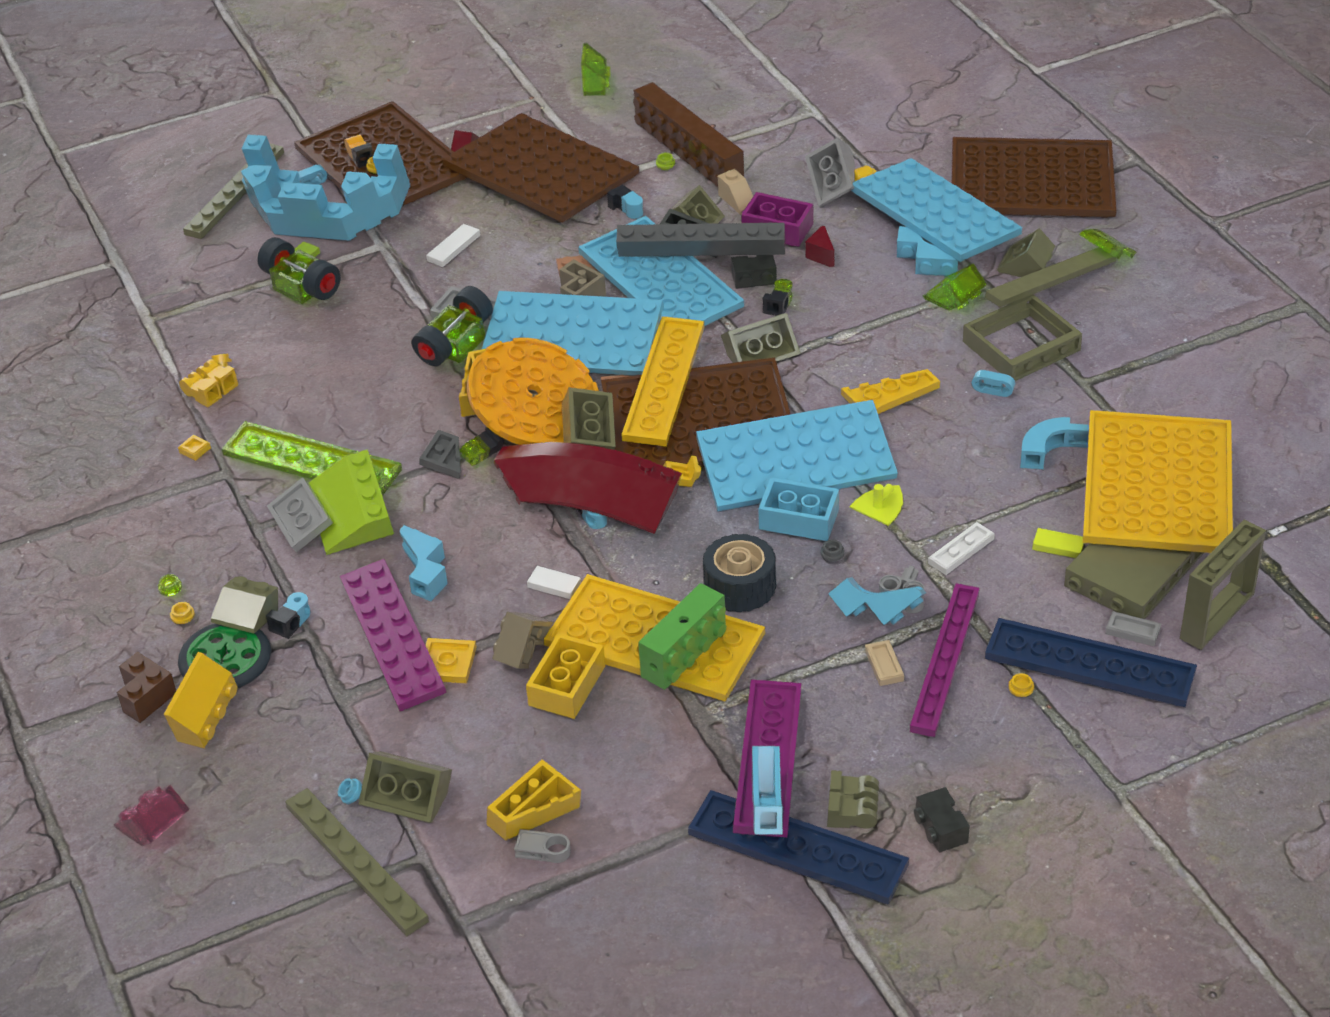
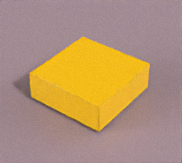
M192 435L178 449L179 453L196 461L210 450L211 446L210 442Z

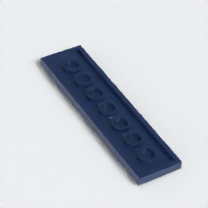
M998 618L985 651V659L1180 707H1186L1197 669L1196 664Z
M713 790L709 791L688 827V835L887 905H889L909 865V857L789 817L787 837L733 833L736 798Z

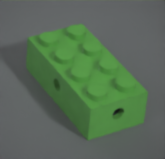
M700 583L638 642L641 677L664 690L671 683H675L680 675L687 668L691 667L695 660L703 652H706L718 637L720 638L724 635L726 631L725 596Z

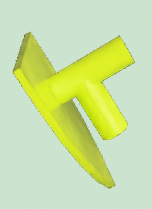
M876 484L873 490L861 495L849 508L889 526L901 512L903 494L899 485L886 484L883 487L881 484Z

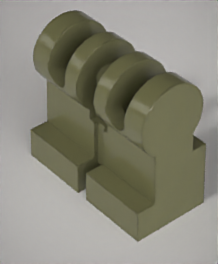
M831 770L827 827L850 828V825L864 829L874 827L877 824L878 779L870 775L860 777L842 776V771Z

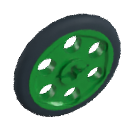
M211 624L195 632L183 644L178 656L179 671L184 678L197 653H205L207 657L228 671L238 669L239 671L232 675L238 686L237 688H241L251 683L265 670L271 657V645L267 636L260 629L255 633H250L219 624ZM214 638H222L218 643H211V640ZM238 638H246V641L242 643H235V640ZM248 653L255 654V656H253L250 659L243 658V656Z

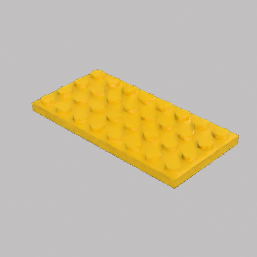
M587 574L545 636L544 646L550 647L558 633L603 645L605 665L641 675L638 642L675 608L680 601ZM725 615L726 631L724 635L720 638L718 637L711 644L710 648L703 652L695 660L694 664L680 675L675 683L670 685L726 702L764 637L765 626Z

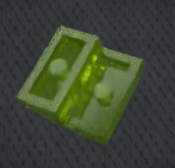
M1098 229L1083 230L1079 234L1118 260L1123 253L1133 258L1137 252Z

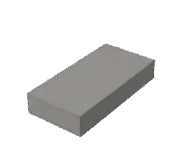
M1112 611L1105 634L1155 647L1161 630V623Z

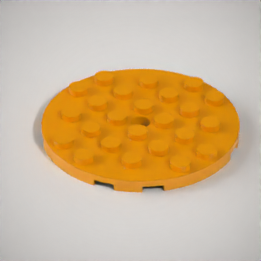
M513 338V341L504 343L499 341L488 346L486 351L480 354V356L478 355L473 361L467 378L468 399L477 417L495 434L518 445L544 442L564 443L562 402L568 387L593 391L599 390L596 382H593L589 375V369L579 359L575 360L567 354L566 349L558 345L534 338ZM528 390H534L538 395L533 397Z

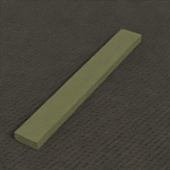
M1100 246L987 290L985 298L995 305L1003 307L1116 262L1117 255Z

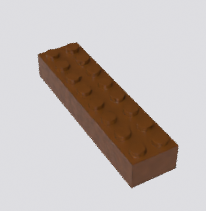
M651 82L634 89V120L637 125H640L717 187L718 175L735 169L744 177V151L655 83Z

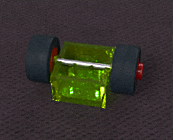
M272 237L263 243L258 252V266L262 271L270 274L273 290L300 304H304L312 297L319 300H327L335 294L340 285L341 273L335 265L325 260H319L299 249L295 252L293 245L281 238Z
M474 286L464 287L454 297L453 306L448 305L427 326L423 327L413 336L411 344L414 352L422 361L434 367L441 365L447 358L461 363L468 356V352L473 351L485 339L483 323L493 312L490 299L484 292Z

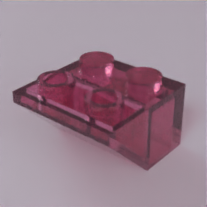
M171 785L163 788L157 786L152 791L149 789L138 798L139 803L124 809L118 815L120 820L114 826L130 839L144 846L152 843L190 809Z

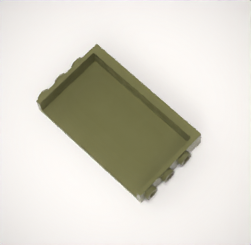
M1090 543L1066 568L1064 586L1115 612L1145 619L1204 552Z

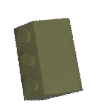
M787 313L736 328L721 335L727 356L732 363L775 357L777 362L801 354Z
M383 751L371 752L368 755L358 804L432 823L447 796L452 769Z

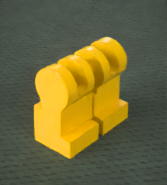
M209 359L204 363V366L198 367L196 372H191L188 378L184 377L180 380L179 386L184 394L194 397L197 402L208 408L221 399L222 395L225 396L236 388L238 381L233 367L227 366L224 368L219 366L214 360Z

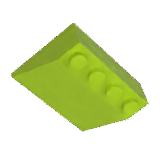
M368 449L343 457L309 482V485L333 524L320 533L326 555L394 534Z

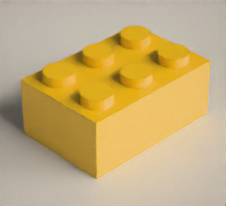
M558 633L526 684L528 706L575 719L605 668L604 646Z

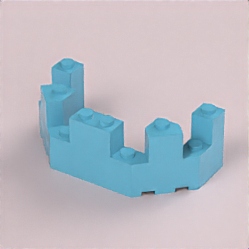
M248 134L242 146V151L248 167L241 171L243 185L250 202L258 210L260 216L270 226L275 235L349 241L357 237L356 233L364 229L368 231L381 224L380 220L388 216L392 218L398 215L410 187L398 145L378 144L372 158L378 177L371 176L370 178L367 173L360 172L346 173L341 188L347 203L328 202L322 185L297 183L299 178L298 171L279 170L267 136Z

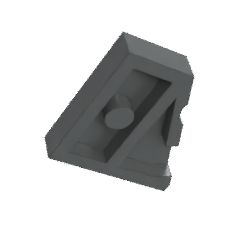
M438 430L419 458V465L459 479L461 477L459 437Z

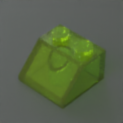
M583 43L581 58L583 95H606L607 88H610L611 66H607V59L589 44Z
M973 263L948 275L925 293L923 298L948 311L956 307L960 310L969 304L968 300L970 298L972 300L982 294L981 289L987 283Z

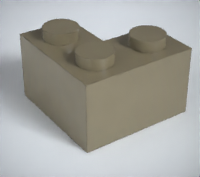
M574 259L559 269L561 294L606 296L605 275Z
M507 612L501 621V632L499 639L494 644L492 659L518 669H529L535 646H544V638L551 629L553 622L529 613Z

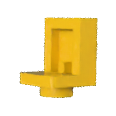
M691 456L688 464L666 461L664 464L665 467L682 473L679 486L692 488L695 480L700 477L701 467L698 465L696 456Z

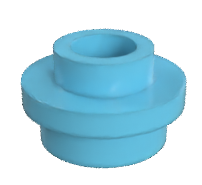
M347 778L342 781L338 788V796L341 797L342 802L351 804L360 798L362 783L355 778Z

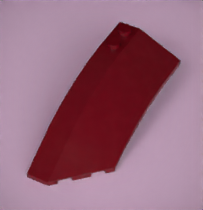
M544 442L505 446L501 448L494 459V465L502 471L503 479L509 489L513 490L516 494V501L519 505L521 502L546 503L587 510L614 518L653 534L656 533L676 496L682 476L681 472L654 463L648 459L613 449L576 443Z

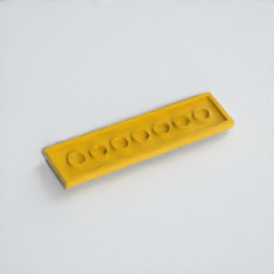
M661 317L622 432V441L667 447L704 331V321Z

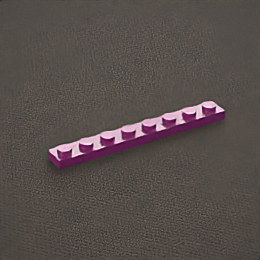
M955 584L910 723L911 733L930 737L936 736L977 604L979 587Z

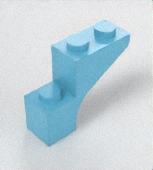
M899 226L897 258L916 259L915 274L957 277L958 260L935 245L927 243L920 235L908 227Z
M404 525L400 529V535L403 538L402 547L416 567L409 576L411 593L432 601L448 584L446 569L440 564L445 558L443 542L436 537H431Z
M850 577L828 594L846 617L852 614L855 617L867 609L865 605L867 603L883 625L890 622L894 625L904 617L903 611L908 607L913 610L924 601L921 597L926 592L922 587L916 586L875 593L862 588L853 577Z
M752 746L754 834H782L779 746Z

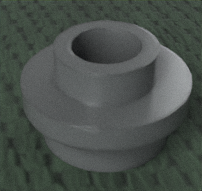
M828 540L821 547V556L827 561H838L844 557V547L838 540Z

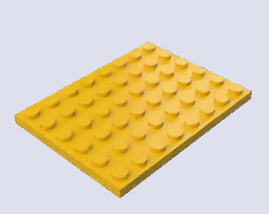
M1090 410L1082 543L1211 553L1233 531L1231 420Z

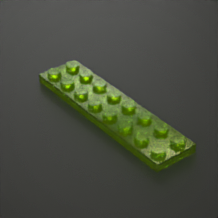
M247 421L243 422L222 448L224 456L311 480L343 457L359 452ZM370 455L383 496L402 471V464Z

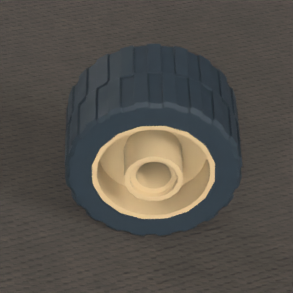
M749 534L726 535L715 540L706 548V552L703 554L704 585L725 596V608L727 611L748 612L762 607L771 600L776 589V556L773 548L765 540Z

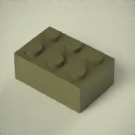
M568 387L562 402L564 443L592 445L615 450L612 393Z

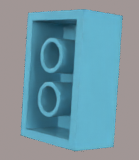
M770 478L758 508L759 529L828 541L839 511V489Z

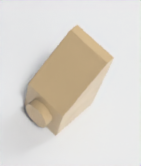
M735 169L718 175V195L741 215L753 197L746 178Z

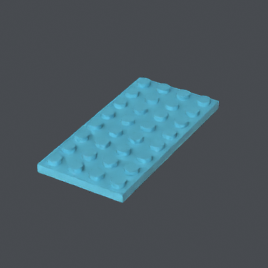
M912 158L853 182L854 189L851 190L853 193L908 227L959 262L1022 234V227L1014 221L1003 216L998 211H995Z
M644 216L626 225L655 223L647 216ZM617 229L578 247L579 254L601 274L605 275L628 298L663 300L664 307L661 317L704 321V326L744 307V299L693 256L619 257L616 244Z
M499 291L482 349H486L488 346L499 341L502 343L513 341V338H534L566 349L568 355L575 360L579 359L589 369V373L642 375L660 323L664 303L663 300Z
M873 400L696 432L697 442L717 512L760 504L770 478L841 489L895 479L898 475Z

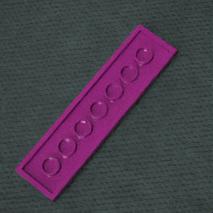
M385 559L341 575V582L399 711L401 712L447 693Z
M751 679L733 833L776 837L788 836L802 683ZM752 746L780 747L782 834H754Z

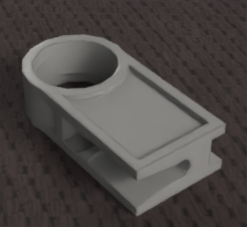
M523 829L519 831L514 851H516L515 858L561 863L567 860L571 854L570 841L565 835ZM555 844H561L566 847L561 852H551L548 850L549 847Z

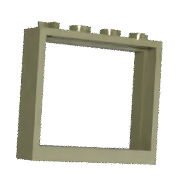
M1033 294L964 324L963 342L999 373L1009 375L1017 381L1080 351L1082 333ZM1029 316L1057 337L1013 359H1009L984 338Z
M1243 520L1189 575L1180 632L1181 640L1202 650L1254 595L1266 534L1265 529L1247 520ZM1231 573L1230 582L1212 600L1215 588ZM1241 591L1247 593V595L1241 594Z

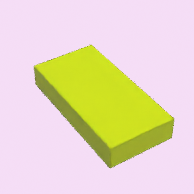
M1038 528L1032 550L1076 558L1084 547V543H1082L1083 536Z

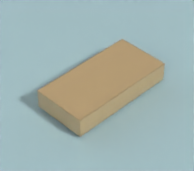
M889 640L865 645V652L879 686L904 681V673Z

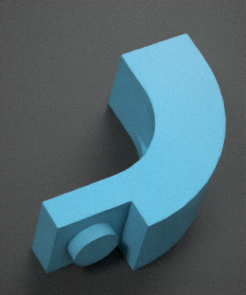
M1070 417L1052 418L1036 424L1023 438L1020 468L1044 469L1046 454L1058 447L1088 448L1089 425L1071 424Z

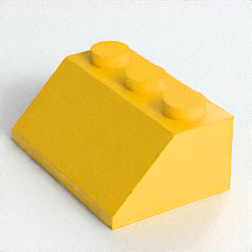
M200 652L195 656L169 703L164 716L178 742L205 749L208 741L214 736L219 720L225 716L226 707L231 698L235 697L238 686L231 672Z

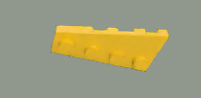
M928 369L902 374L899 379L884 378L877 384L869 385L866 382L859 384V388L850 389L849 386L841 388V395L850 404L873 400L879 414L940 388V380Z

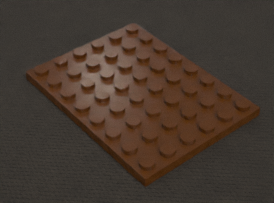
M394 101L294 142L295 149L313 165H321L327 172V178L341 191V185L347 172L367 173L370 178L371 176L378 177V174L369 172L366 166L360 168L356 166L346 150L345 139L361 135L364 142L370 143L372 146L373 155L378 144L398 145L410 182V187L402 206L468 178L443 166V159L452 154L453 151ZM361 157L360 161L366 160L367 158Z
M522 113L443 159V166L562 223L607 195V192L639 174V166L630 161L621 159L599 147L588 144Z
M953 137L951 183L1002 215L1116 217L1112 140Z
M775 357L691 368L667 447L622 441V432L642 375L601 380L602 392L612 393L615 450L651 460L664 466L666 461L688 464L691 456H696L698 465L705 467L696 438L697 431L791 415Z

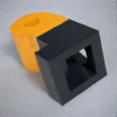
M361 135L344 140L346 150L358 168L366 166L368 159L373 157L370 143L364 142ZM361 157L367 158L366 160L360 161Z

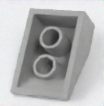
M836 138L805 156L820 207L854 189L855 161L850 146L844 141Z

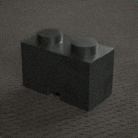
M748 255L731 257V270L735 289L777 284V267L773 255H756V257L748 258Z
M946 787L917 796L916 808L914 809L917 823L923 825L929 843H934L939 853L969 843L970 825L960 810L955 811L952 806H955V801Z

